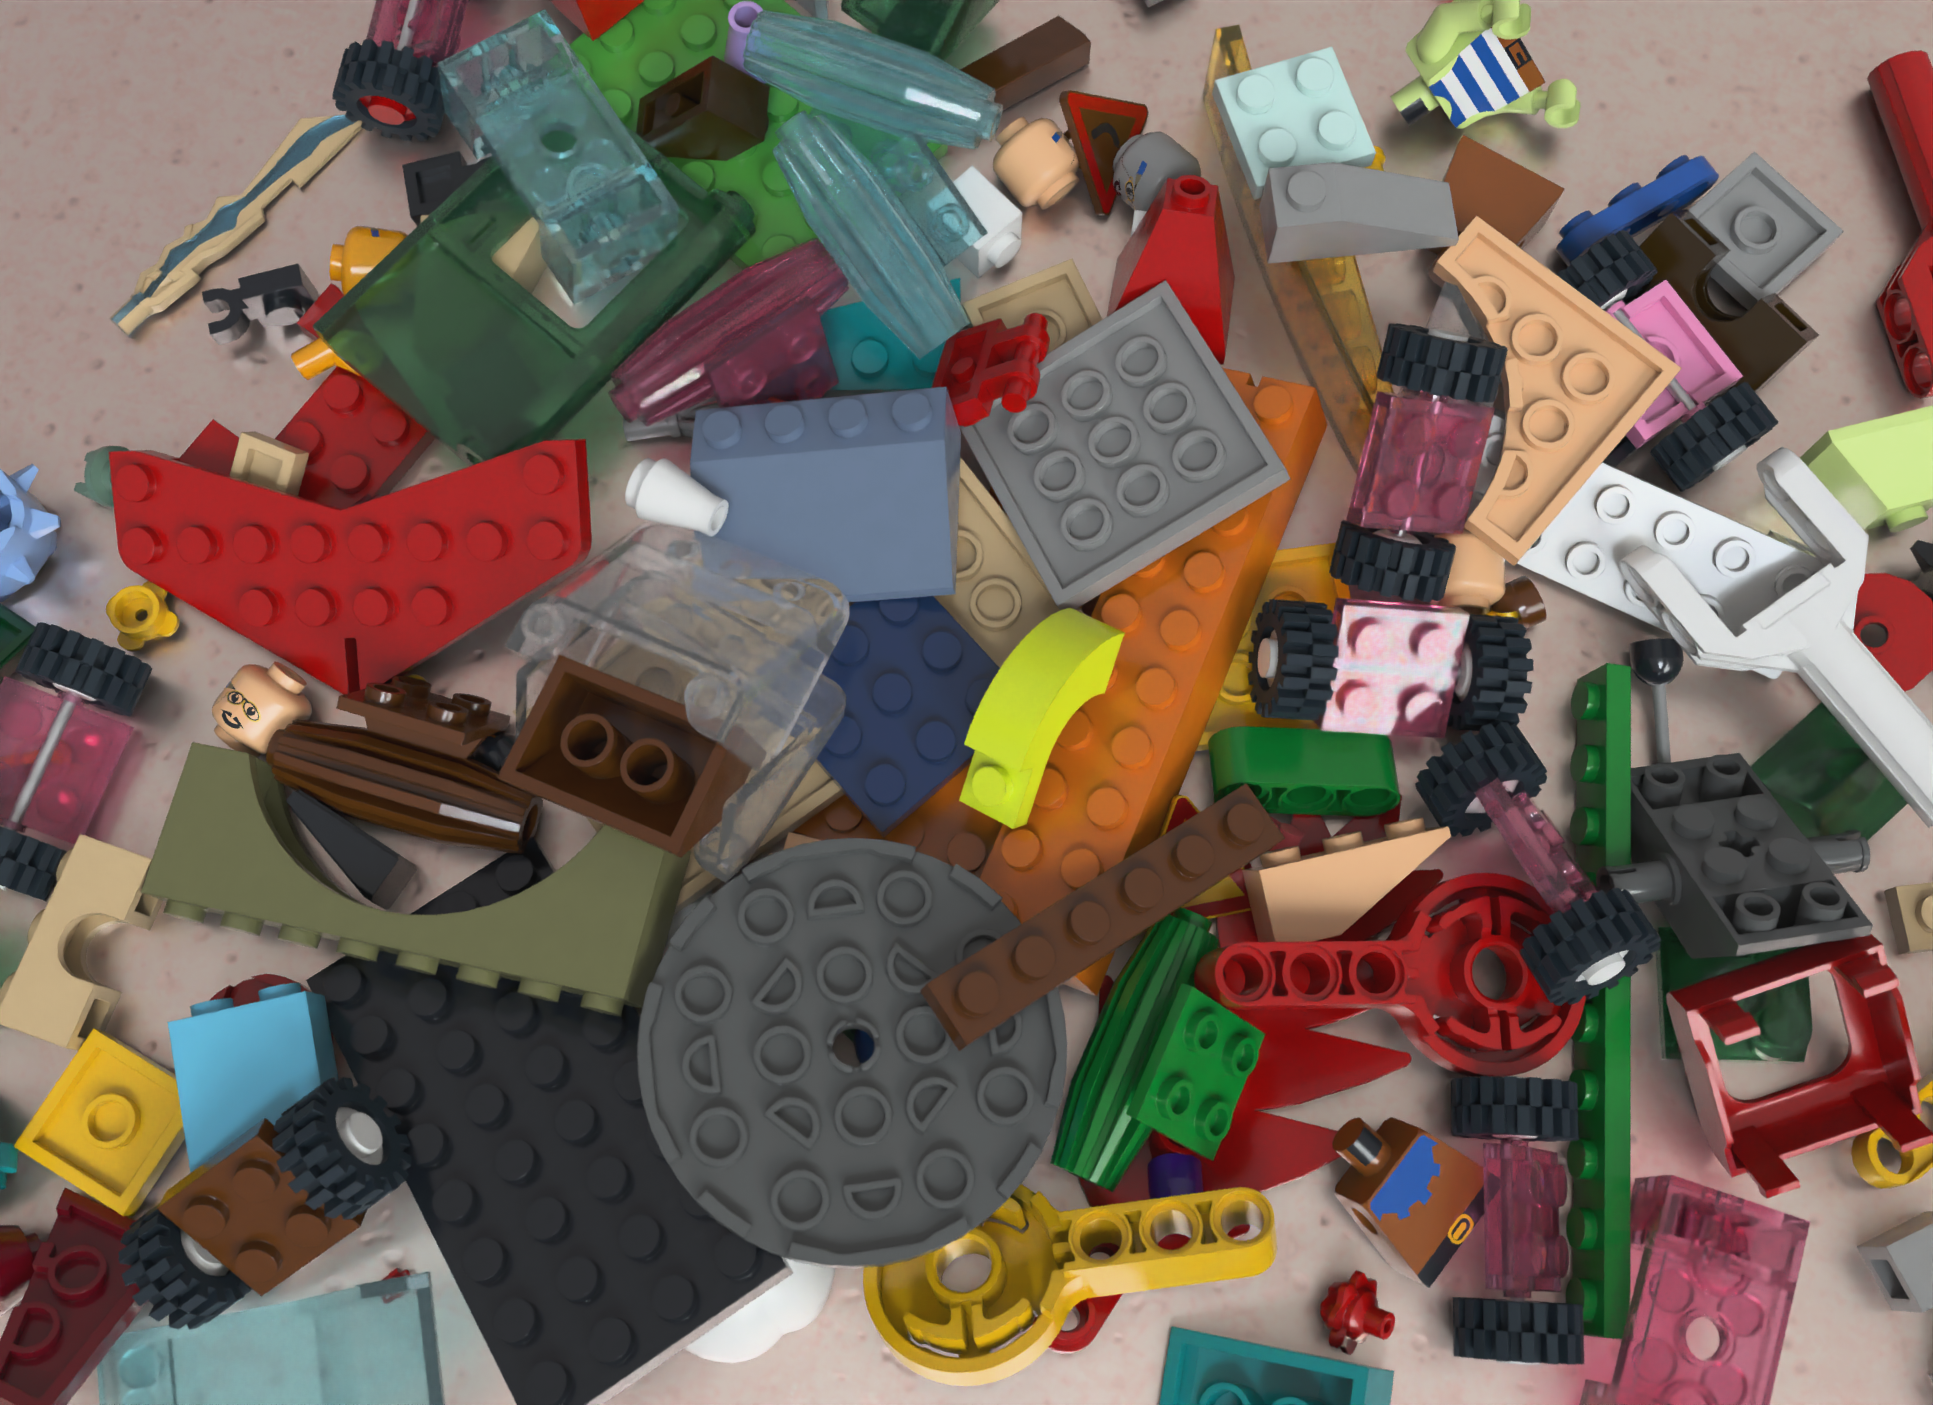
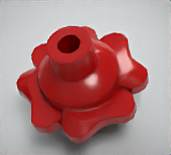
M1356 1270L1348 1282H1334L1328 1288V1296L1321 1302L1320 1307L1323 1326L1330 1331L1329 1345L1340 1348L1343 1353L1348 1355L1354 1352L1357 1343L1363 1344L1369 1335L1382 1340L1388 1339L1395 1325L1394 1314L1378 1307V1300L1376 1298L1377 1281L1372 1278H1366L1363 1272Z

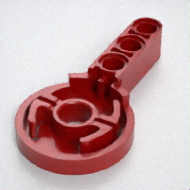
M1472 873L1443 881L1426 889L1407 905L1385 941L1239 942L1206 953L1199 960L1194 972L1195 988L1228 1010L1377 1008L1384 1010L1394 1017L1410 1042L1428 1059L1449 1071L1471 1077L1513 1076L1526 1073L1548 1062L1560 1052L1572 1037L1579 1024L1586 996H1583L1578 1003L1571 1005L1567 1001L1562 1006L1555 1005L1553 1002L1550 1003L1521 957L1520 950L1524 948L1522 943L1526 938L1535 936L1532 931L1539 924L1550 923L1551 919L1549 916L1558 910L1551 899L1534 886L1520 879L1498 873ZM1459 900L1458 904L1450 906L1437 915L1429 916L1451 902ZM1511 920H1513V921H1515L1516 923L1522 925L1524 928H1526L1527 930H1529V931L1531 932V934H1528L1526 931H1524V930L1521 929L1520 927H1518V926L1512 924V923H1511ZM1484 948L1493 951L1500 958L1506 971L1505 989L1500 998L1496 1000L1481 993L1473 980L1472 966L1474 959ZM1295 958L1306 965L1310 974V984L1305 993L1300 992L1293 985L1290 977V968ZM1361 958L1369 963L1374 973V984L1370 992L1366 991L1357 979L1356 968ZM1228 959L1236 961L1242 967L1245 974V985L1239 995L1233 993L1226 986L1223 978V969ZM1534 1016H1537L1531 1024L1520 1029V1026L1530 1021ZM1437 1034H1439L1442 1037H1447L1461 1046L1470 1048V1052L1453 1045L1447 1040L1439 1038Z

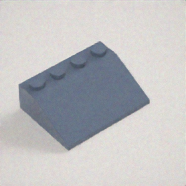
M947 387L696 410L690 458L691 477L714 495L727 500L729 504L725 522L716 535L710 537L702 532L693 530L697 607L701 614L956 594L961 431Z

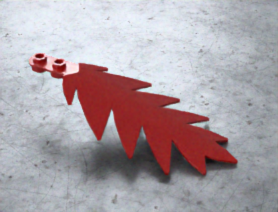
M1400 794V802L1394 809L1375 816H1355L1333 836L1361 831L1363 842L1387 837L1384 825L1399 821L1402 795ZM1293 814L1290 824L1304 833V837L1299 845L1301 856L1324 851L1322 839L1329 838L1331 835L1322 816ZM1248 863L1243 868L1249 869L1252 868V866L1250 863ZM1440 869L1413 870L1342 935L1317 941H1367L1394 924L1415 897L1426 889L1438 884L1443 878V872ZM1252 911L1216 917L1217 939L1220 940L1219 948L1239 942H1258ZM1295 958L1290 968V977L1293 985L1300 992L1305 993L1310 984V974L1306 965ZM1361 958L1356 968L1357 979L1360 985L1370 992L1374 984V973L1369 963ZM1228 959L1223 969V978L1226 986L1233 993L1239 995L1245 985V974L1242 967L1236 961ZM1105 975L1099 990L1098 1017L1114 983L1108 975ZM1373 1008L1229 1010L1265 1033V1037L1259 1049L1257 1064L1251 1074L1248 1075L1233 1111L1230 1129L1221 1140L1214 1160L1204 1158L1153 1130L1114 1192L1078 1177L1079 1184L1090 1207L1149 1200L1147 1165L1153 1158L1168 1153L1192 1155L1200 1160L1202 1164L1203 1192L1246 1187L1261 1193L1300 1179L1341 1157L1332 1146L1333 1139L1338 1131L1261 1111L1298 1105L1369 1083L1407 1067L1412 1057L1408 1052L1309 1030L1351 1018ZM1241 1224L1235 1226L1227 1235L1233 1239L1244 1236L1249 1232L1250 1225ZM1178 1233L1169 1234L1163 1237L1157 1245L1166 1250H1176L1185 1246L1190 1238ZM1101 1243L1095 1246L1088 1256L1090 1257L1097 1252H1103L1112 1257L1117 1253L1120 1246L1114 1243ZM1122 1294L1092 1297L1077 1303L1071 1309L1077 1317V1326L1069 1331L1060 1330L1048 1348L1063 1354L1075 1353L1085 1349L1094 1340Z

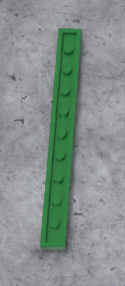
M1606 663L1578 678L1577 685L1572 693L1571 712L1573 717L1577 719V746L1572 753L1570 762L1571 776L1576 781V809L1570 821V837L1576 845V872L1571 879L1569 887L1570 903L1580 898L1586 902L1590 899L1592 893L1598 892L1596 876L1601 866L1631 864V666ZM1623 976L1617 980L1619 982L1617 986L1610 990L1606 986L1600 989L1597 996L1590 999L1586 998L1579 1024L1571 1037L1574 1041V1070L1568 1081L1577 1083L1578 1140H1572L1567 1150V1167L1570 1175L1573 1177V1208L1570 1210L1566 1222L1567 1239L1572 1247V1279L1567 1285L1565 1299L1566 1303L1583 1305V1332L1585 1336L1630 1340L1631 977Z

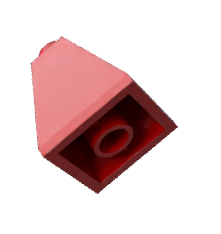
M1183 175L1177 179L1167 178L1117 258L1107 317L1166 280L1219 364L1223 365L1226 355L1235 276L1219 188L1217 185H1211L1206 179L1197 175Z

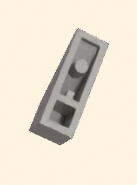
M1335 162L1268 169L1259 206L1268 264L1456 246L1459 237L1448 182Z

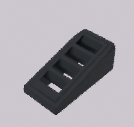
M300 789L298 792L293 790L286 801L292 807V811L363 897L386 910L389 909L417 871L414 868L415 864Z

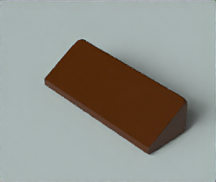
M1057 16L912 95V102L925 121L944 136L948 142L1089 64L1091 42L1082 31L1062 17Z

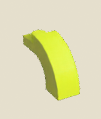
M1066 608L1044 619L1021 640L989 685L969 727L964 745L975 751L959 801L1012 829L1027 824L1048 758L1057 738L1072 715L1086 701L1094 696L1105 693L1125 632L1075 609Z

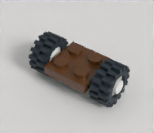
M334 1077L326 1080L281 1114L282 1117L276 1121L275 1126L268 1119L264 1118L168 1189L161 1202L129 1226L130 1229L123 1234L120 1242L126 1245V1247L118 1252L119 1263L131 1265V1268L121 1275L125 1286L136 1283L140 1289L132 1298L139 1307L147 1301L154 1306L149 1316L159 1322L169 1315V1327L180 1329L187 1324L188 1329L191 1330L199 1328L204 1323L207 1324L242 1299L252 1289L260 1296L269 1292L359 1228L367 1209L406 1181L409 1173L405 1170L411 1166L412 1156L402 1152L410 1144L407 1135L397 1134L395 1128L402 1124L396 1113L388 1117L383 1111L388 1103L380 1095L371 1100L369 1098L371 1089L369 1086L361 1082L354 1087L352 1078L342 1077L336 1081Z

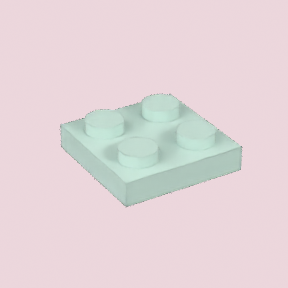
M1333 47L1215 80L1212 95L1254 200L1262 198L1269 168L1331 162L1363 168L1372 165L1376 151Z

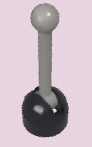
M1669 638L1633 642L1629 644L1632 670L1638 679L1652 687L1657 762L1671 763L1665 685L1672 682L1681 671L1684 661L1683 649L1674 639Z

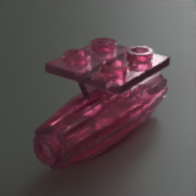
M813 238L745 268L666 321L611 374L612 381L616 387L608 391L610 399L628 423H632L638 418L646 427L714 396L719 408L820 399L829 389L839 383L820 317L849 290L847 286L849 282L842 266L838 263L833 252L827 248L826 244L820 242L818 238Z

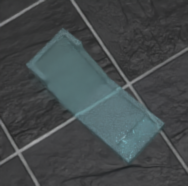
M430 1272L355 1285L353 1288L296 1301L218 1315L207 1324L204 1323L199 1328L191 1330L188 1329L186 1324L180 1329L165 1325L123 1333L97 1366L100 1405H445Z

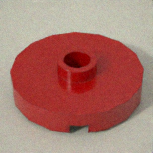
M1887 573L1865 574L1864 581L1857 594L1853 633L1863 643L1860 634L1864 626L1875 624L1884 629L1886 640L1882 646L1869 647L1865 645V647L1906 692L1913 689L1933 670V601L1911 581Z

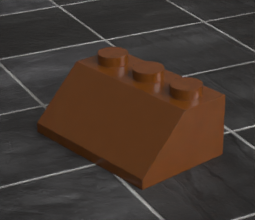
M559 654L497 778L507 784L682 858L732 811L760 749L739 727Z

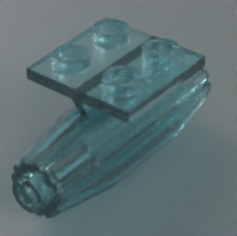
M766 10L760 11L757 14V18L753 20L750 32L747 35L743 54L744 69L806 105L813 107L794 147L795 154L907 192L928 142L976 150L982 139L991 142L999 127L1003 105L994 102L996 96L995 89L928 52L837 21Z
M802 111L779 127L775 134L780 142L774 147L772 152L807 223L865 305L919 359L967 326L970 322L944 267L988 232L918 131L915 129L907 134L872 164L824 114L816 115L811 119L806 111Z

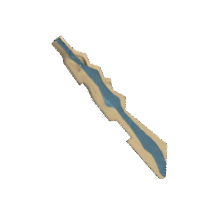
M345 115L301 118L242 195L217 197L206 220L185 226L184 236L164 246L158 263L140 273L135 291L130 296V299L109 319L123 333L129 335L149 315L164 311L202 280L199 274L207 266L226 256L265 222L263 209L292 181L301 188L362 129V121L352 122Z

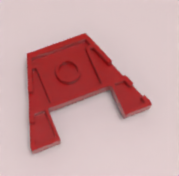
M333 283L326 288L297 322L303 333L313 340L338 327L350 329L372 337L375 340L353 307L345 299L341 290ZM384 351V361L381 368L376 373L368 376H359L337 366L275 438L278 441L309 453L298 493L299 497L336 508L346 509L367 494L371 497L376 494L381 496L387 495L440 434L436 424ZM213 419L180 456V462L230 476L239 437Z

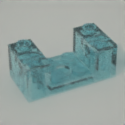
M545 9L437 63L445 113L475 158L478 160L491 153L539 224L542 258L574 305L676 249L679 206ZM562 130L570 133L575 138L576 143L570 150L558 153L545 148L541 140L551 131Z

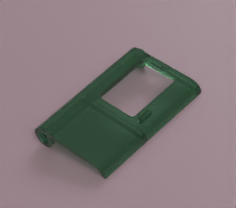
M571 81L313 325V328L322 341L339 358L467 465L472 466L542 441L553 440L754 236L756 229L752 220L755 214L750 204L735 191L729 190L724 192L719 189H712L708 193L671 163L665 155L655 150ZM605 154L612 157L685 217L688 223L585 327L573 328L492 261V257L595 156Z

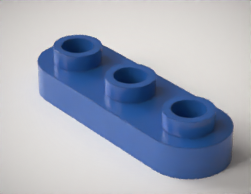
M1682 155L1665 166L1656 176V180L1648 185L1641 187L1638 182L1633 183L1614 196L1606 209L1595 215L1589 210L1584 211L1571 219L1559 232L1563 239L1557 245L1556 252L1569 267L1571 261L1579 255L1582 257L1588 252L1590 247L1596 243L1601 244L1606 237L1612 234L1616 235L1619 231L1624 230L1634 238L1665 220L1670 213L1680 211L1692 204L1715 184L1719 175L1704 156H1698L1690 160L1687 155Z

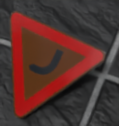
M1063 91L1060 94L1059 102L1068 127L1064 135L1068 140L1072 139L1080 164L1079 169L1082 170L1096 215L1107 216L1110 214L1117 197L1113 186V161L1125 142L1135 135L1142 133L1148 118L1147 106L1145 104L1078 91Z

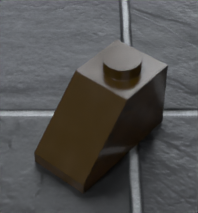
M712 55L640 98L634 152L650 157L727 161L765 140V134L769 125L767 110L770 87Z

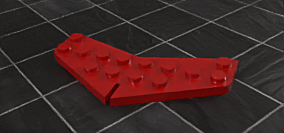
M586 439L542 441L346 509L336 508L180 462V458L154 450L109 452L117 544L124 564L143 578L342 694L366 689L367 683L384 684L392 682L393 676H403L580 565L587 558L592 544Z

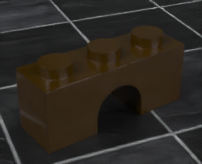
M1688 209L1670 213L1639 246L1657 268V274L1634 297H1640L1664 280H1667L1743 375L1730 389L1747 382L1755 393L1758 392L1819 336L1776 293L1761 298L1745 315L1735 316L1720 311L1709 297L1708 279L1713 268L1724 258L1730 249Z

